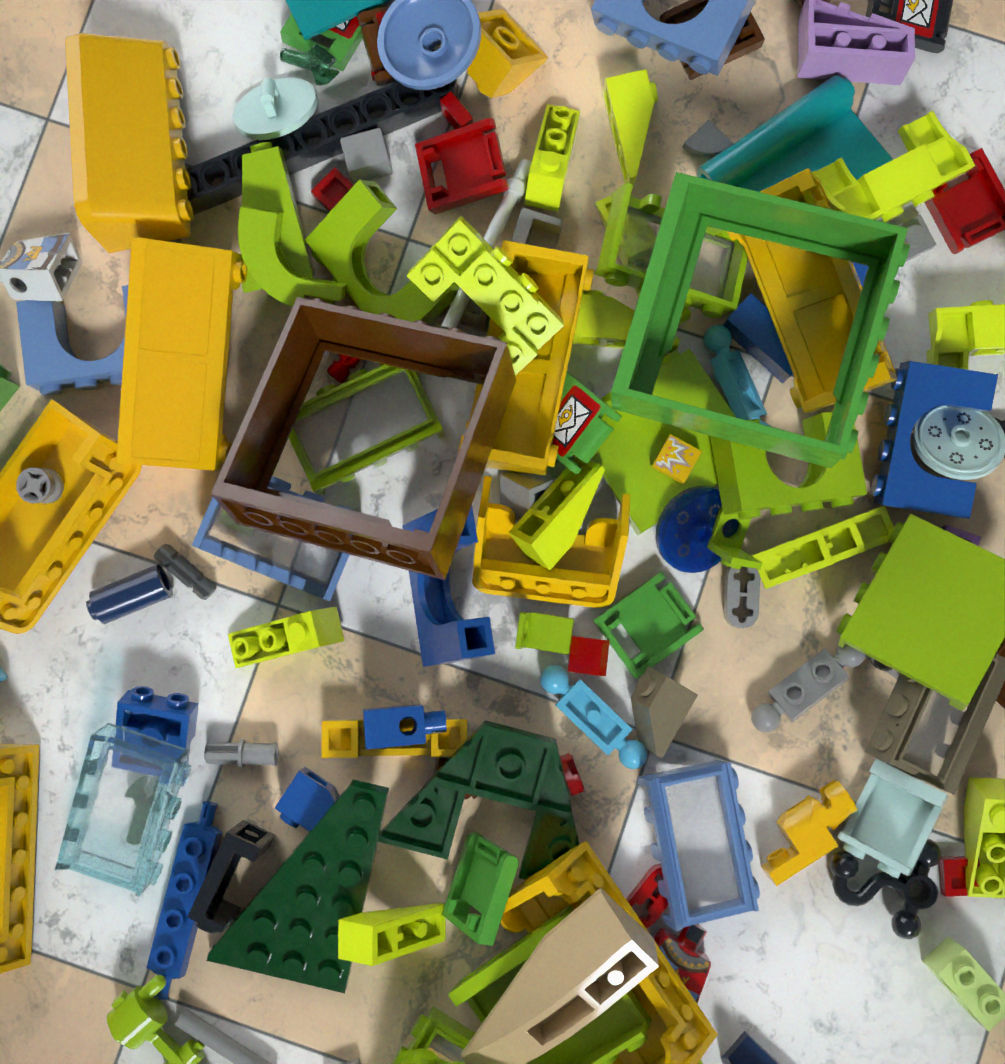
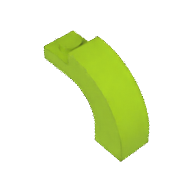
M250 206L240 207L238 219L240 252L248 271L263 290L278 301L292 307L297 297L309 299V296H314L313 298L322 299L332 305H335V301H341L345 298L347 284L307 277L294 270L287 262L280 242L283 220L282 212Z

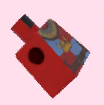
M699 924L684 927L679 936H676L667 929L661 928L653 937L654 941L698 1004L711 967V961L708 956L698 949L707 931Z

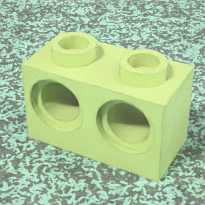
M947 937L922 960L966 1012L988 1032L1005 1017V993L970 953L953 939Z

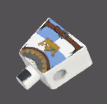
M70 233L17 241L11 245L3 260L0 261V282H3L11 298L14 300L63 301L82 265L81 258Z

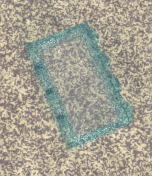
M111 723L105 724L92 734L54 870L70 869L137 892L136 896L139 897L150 884L155 885L163 868V864L159 863L161 852L164 853L172 837V831L168 830L171 820L175 819L181 806L182 799L178 797L180 786L183 787L190 775L191 765L187 764L191 750Z

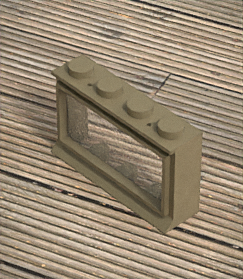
M995 654L968 706L963 711L949 705L950 699L900 673L865 753L925 783L955 795L1005 682V657Z

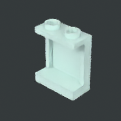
M875 759L869 771L871 775L856 803L857 811L850 815L844 830L840 831L837 838L845 842L842 849L860 859H864L866 854L880 861L877 868L898 879L901 873L907 876L911 875L949 796Z

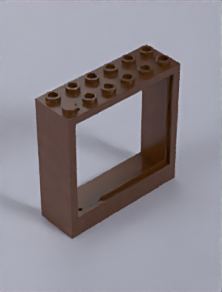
M297 297L211 495L239 525L445 580L516 383L507 342H503L494 336L479 337L470 335L457 328L447 330L433 327L420 320L414 322L397 319L388 313H380L378 315L364 312L355 306L341 307L329 304L318 298L309 300ZM325 351L442 378L450 377L483 385L430 532L414 529V532L393 527L390 521L384 518L268 488Z

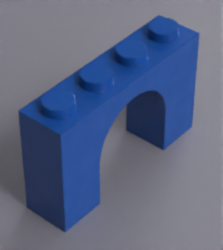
M853 262L863 287L868 266ZM750 294L726 319L723 326L729 329L732 338L782 384L791 376L795 379L768 308L753 294Z
M914 361L902 362L899 368L895 369L897 380L891 382V389L895 390L893 403L887 406L884 417V424L888 425L886 440L882 439L878 448V460L881 461L879 475L874 476L871 485V495L875 496L874 503L970 519L977 483L941 478L924 471L916 463L912 455L910 438L913 427L918 419L934 407L946 406L979 412L991 411L998 374Z
M472 506L454 555L460 549L478 543ZM438 509L402 525V529L414 532V529L430 532ZM450 567L445 580L409 571L423 667L455 663L495 654L490 617L464 620L457 612L450 591Z

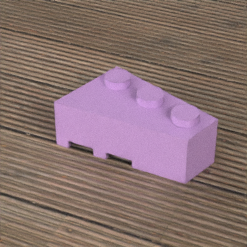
M805 0L798 18L797 78L828 80L832 76L838 75L842 78H847L850 82L901 85L915 60V28L873 13L870 18L849 11L851 5L840 2L839 6H835L822 0Z

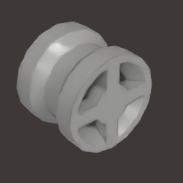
M28 468L18 476L16 489L19 496L26 502L47 504L57 501L62 496L64 482L60 474L52 469ZM46 482V484H45V489H44L45 492H43V491H42V487H43V484Z

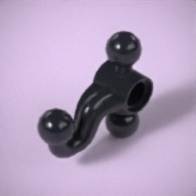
M928 839L910 876L901 873L897 879L886 872H880L871 876L858 891H851L847 886V881L855 877L859 871L858 860L855 855L847 851H838L831 857L829 865L833 873L832 886L835 895L840 901L849 906H861L872 900L881 888L889 887L895 889L905 901L903 909L896 912L891 919L893 932L902 939H913L921 931V921L917 915L918 910L930 908L938 898L937 886L928 877L930 868L937 865L940 861L941 850L935 841ZM921 880L923 882L922 893L916 897H910V885L914 881Z

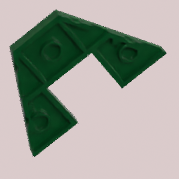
M485 720L380 831L378 840L381 843L448 860L466 793L529 809L536 812L518 873V878L527 880L580 844L556 738Z

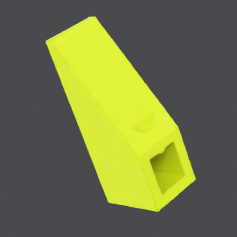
M547 104L529 170L524 205L559 211L580 111L569 109L565 106Z
M337 606L304 612L228 634L235 668L345 641Z
M969 777L963 809L965 858L968 859V866H965L966 888H968L967 896L1005 898V779ZM978 858H979L980 867H978V869H977ZM975 879L979 887H974Z

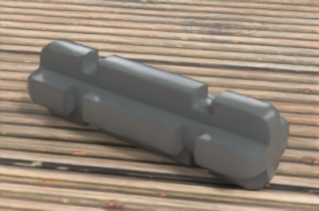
M169 544L160 546L155 552L154 558L162 566H168L167 570L185 586L193 588L192 592L200 599L206 600L215 592L216 584L209 578H203V573L185 557L178 556L177 550Z

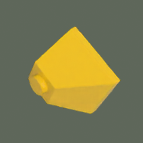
M504 9L478 12L481 22V41L474 60L467 68V74L476 82V86L481 93L490 98H495L511 93L543 65L548 56Z

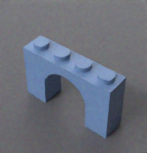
M595 0L591 11L594 24L602 33L609 36H614V34L627 38V41L637 48L644 49L649 47L658 51L659 55L666 60L673 62L680 60L689 64L694 71L706 75L709 72L718 76L756 0H709L699 15L692 20L680 24H666L651 17L643 6L645 0Z
M128 285L122 286L125 316L127 312ZM25 300L16 302L27 386L39 391L41 395H58L63 393L62 389L75 387L77 390H92L98 387V383L110 382L112 385H122L125 336L120 346L109 356L95 361L80 360L75 356L70 347L64 305L58 301Z

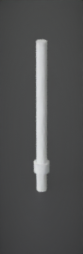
M527 159L520 161L513 178L507 180L509 189L502 192L503 199L484 236V239L493 249L515 204L522 200L526 191L525 183L528 179L532 163ZM459 288L440 327L442 329L457 328L467 307L470 297L461 288Z

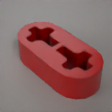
M661 863L652 866L626 899L630 906L633 907L635 903L642 906L648 898H651L646 906L649 913L648 916H638L645 928L651 927L668 907V899L663 897L659 890L655 895L653 894L658 885L655 877L658 874L663 877Z

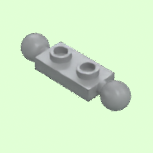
M845 644L843 648L837 646L836 655L832 657L824 648L768 691V695L774 703H764L754 708L751 715L754 727L761 732H772L779 726L781 715L783 714L791 722H794L849 679V675L843 668L845 666H859L864 661L866 654Z

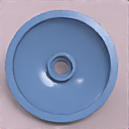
M395 0L386 11L378 31L377 47L383 66L397 82L412 89L430 90L451 83L466 71L477 54L481 41L479 14L471 0ZM441 45L438 50L432 52L435 46Z

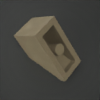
M648 666L644 675L637 681L636 689L631 696L638 741L647 750L663 758L698 694Z

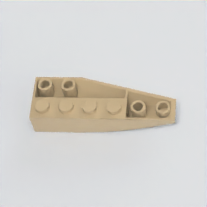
M600 888L541 939L462 1051L461 1059L467 1064H526L546 1053L601 1015L659 967L654 938Z

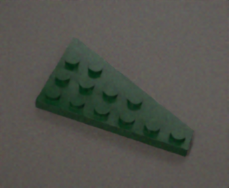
M353 779L340 797L328 808L314 828L296 846L287 860L280 865L271 879L258 891L238 918L232 922L217 943L212 946L208 953L207 961L345 994L352 962L338 959L339 919L362 913L364 910L389 788Z

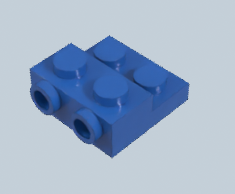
M145 686L128 690L117 702L112 767L183 780L188 772L190 743L196 734L199 703L189 702V697L182 693H173L167 697L154 695V690Z

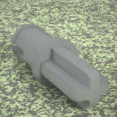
M241 739L239 743L209 742L206 744L204 759L207 764L238 765L239 768H244L245 765L276 766L279 756L278 743H247L245 739Z

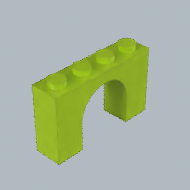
M359 179L305 239L312 249L311 254L318 263L328 268L334 276V282L347 284L345 293H348L356 303L355 307L364 312L378 315L380 313H388L397 319L410 322L420 320L430 324L454 300L460 287L453 282L432 302L411 280L401 290L392 295L380 291L372 283L365 267L367 244L374 233L398 208L376 182Z
M823 412L802 420L804 436L825 441L833 412ZM760 419L747 420L760 424ZM710 436L723 515L738 514L739 520L760 517L761 510H770V516L792 513L793 506H801V512L818 510L823 508L824 502H831L832 508L853 505V498L867 495L858 439L853 452H847L845 459H840L832 468L808 462V470L804 480L798 487H792L783 483L772 472L767 462L765 450Z

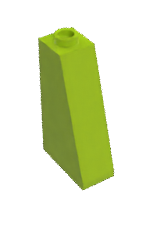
M271 142L250 146L251 153L242 155V206L282 212L283 220L280 242L283 255L294 270L307 277H314L316 275L308 245L305 241L306 237L283 151L278 146L272 147ZM247 269L246 281L242 283L243 293L261 290L262 288Z

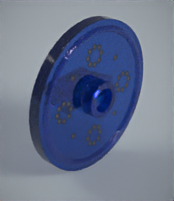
M710 486L688 488L673 497L660 514L656 526V545L661 557L673 568L686 573H697L708 570L721 561L720 556L707 548L719 509L722 508L720 491ZM730 519L724 524L722 530L724 537H731L736 534L739 528L737 519Z

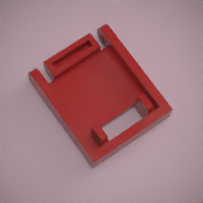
M486 118L415 144L427 207L433 214L436 215L509 189L508 181L500 179L506 176L498 134L494 131L496 129L494 119ZM442 161L447 189L442 185L435 186L431 163Z
M983 148L970 153L975 167L966 172L968 180L948 190H945L948 187V184L945 183L932 190L935 196L924 202L949 250L954 255L962 252L964 247L966 249L1005 230V189Z

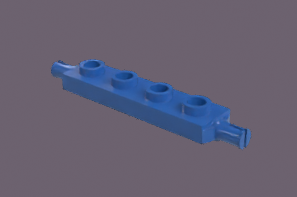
M210 801L202 802L203 805L198 822H190L183 825L146 968L157 975L164 976L166 979L165 987L154 997H158V1000L168 999L172 979L184 977L188 968L198 927L195 925L196 921L187 918L217 854L222 836V831L212 825L218 804Z

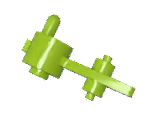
M156 975L145 986H137L129 994L124 990L114 999L111 1005L113 1009L107 1014V1024L112 1037L118 1043L135 1050L144 1042L149 1041L166 1058L167 1061L164 1064H198L204 1058L203 1048L205 1045L203 1043L189 1039L183 1046H180L161 1029L168 1020V1014L162 1001L158 1000V997H154L166 985L164 976Z

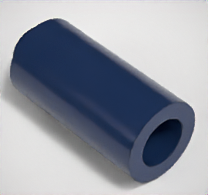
M157 564L91 591L89 594L90 600L86 601V606L93 620H99L102 624H107L173 596V589L165 570L161 565Z

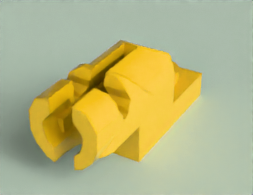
M834 779L819 789L821 803L808 795L805 799L781 814L777 820V826L791 847L788 849L782 847L773 851L766 858L768 862L761 865L767 877L776 886L838 847L828 829L831 827L832 830H835L849 815L857 811L855 803L839 781L836 782Z

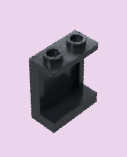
M242 820L226 832L187 918L196 921L195 925L199 929L208 933H223L235 920L241 908L226 901L224 895L242 857L255 862L270 848L275 834L245 820Z

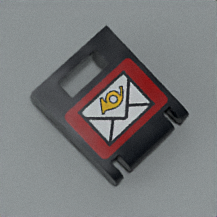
M868 0L866 17L870 18L873 13L915 28V48L932 53H940L945 49L946 40L944 39L948 33L953 0H892L890 14L879 11L881 0Z

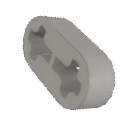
M728 567L726 570L723 613L725 620L732 627L748 628L758 619L760 576L757 569L744 567L745 573L751 574V581L744 583V593L740 592V581L734 579V573L740 572L741 569ZM740 597H743L744 609H749L750 611L749 616L743 617L742 623L739 622L738 616L732 615V609L739 607Z

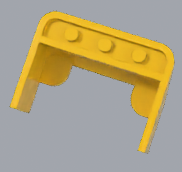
M484 476L476 531L478 543H475L472 583L477 590L492 595L593 608H603L614 601L629 537L630 494L622 495L618 519L597 518L591 521L587 526L586 534L577 535L570 549L551 570H548L527 558L509 534V531L516 524V514L508 506L489 503L492 477Z

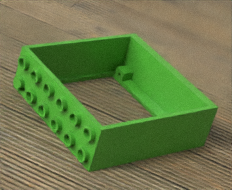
M676 172L611 390L612 409L832 468L840 459H845L847 452H853L857 441L858 430L853 429V425L857 416L863 415L867 405L869 393L863 391L868 377L873 378L879 355L873 353L878 341H883L889 326L890 318L884 317L889 303L893 304L900 286V281L895 280L899 267L904 266L910 250V244L904 242L908 228ZM707 226L868 266L833 391L836 402L825 441L653 395L664 355L670 352L673 346Z

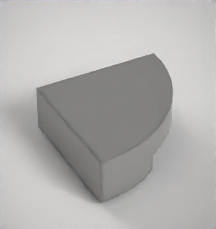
M708 119L684 142L682 148L696 156L698 154L716 156L733 143Z

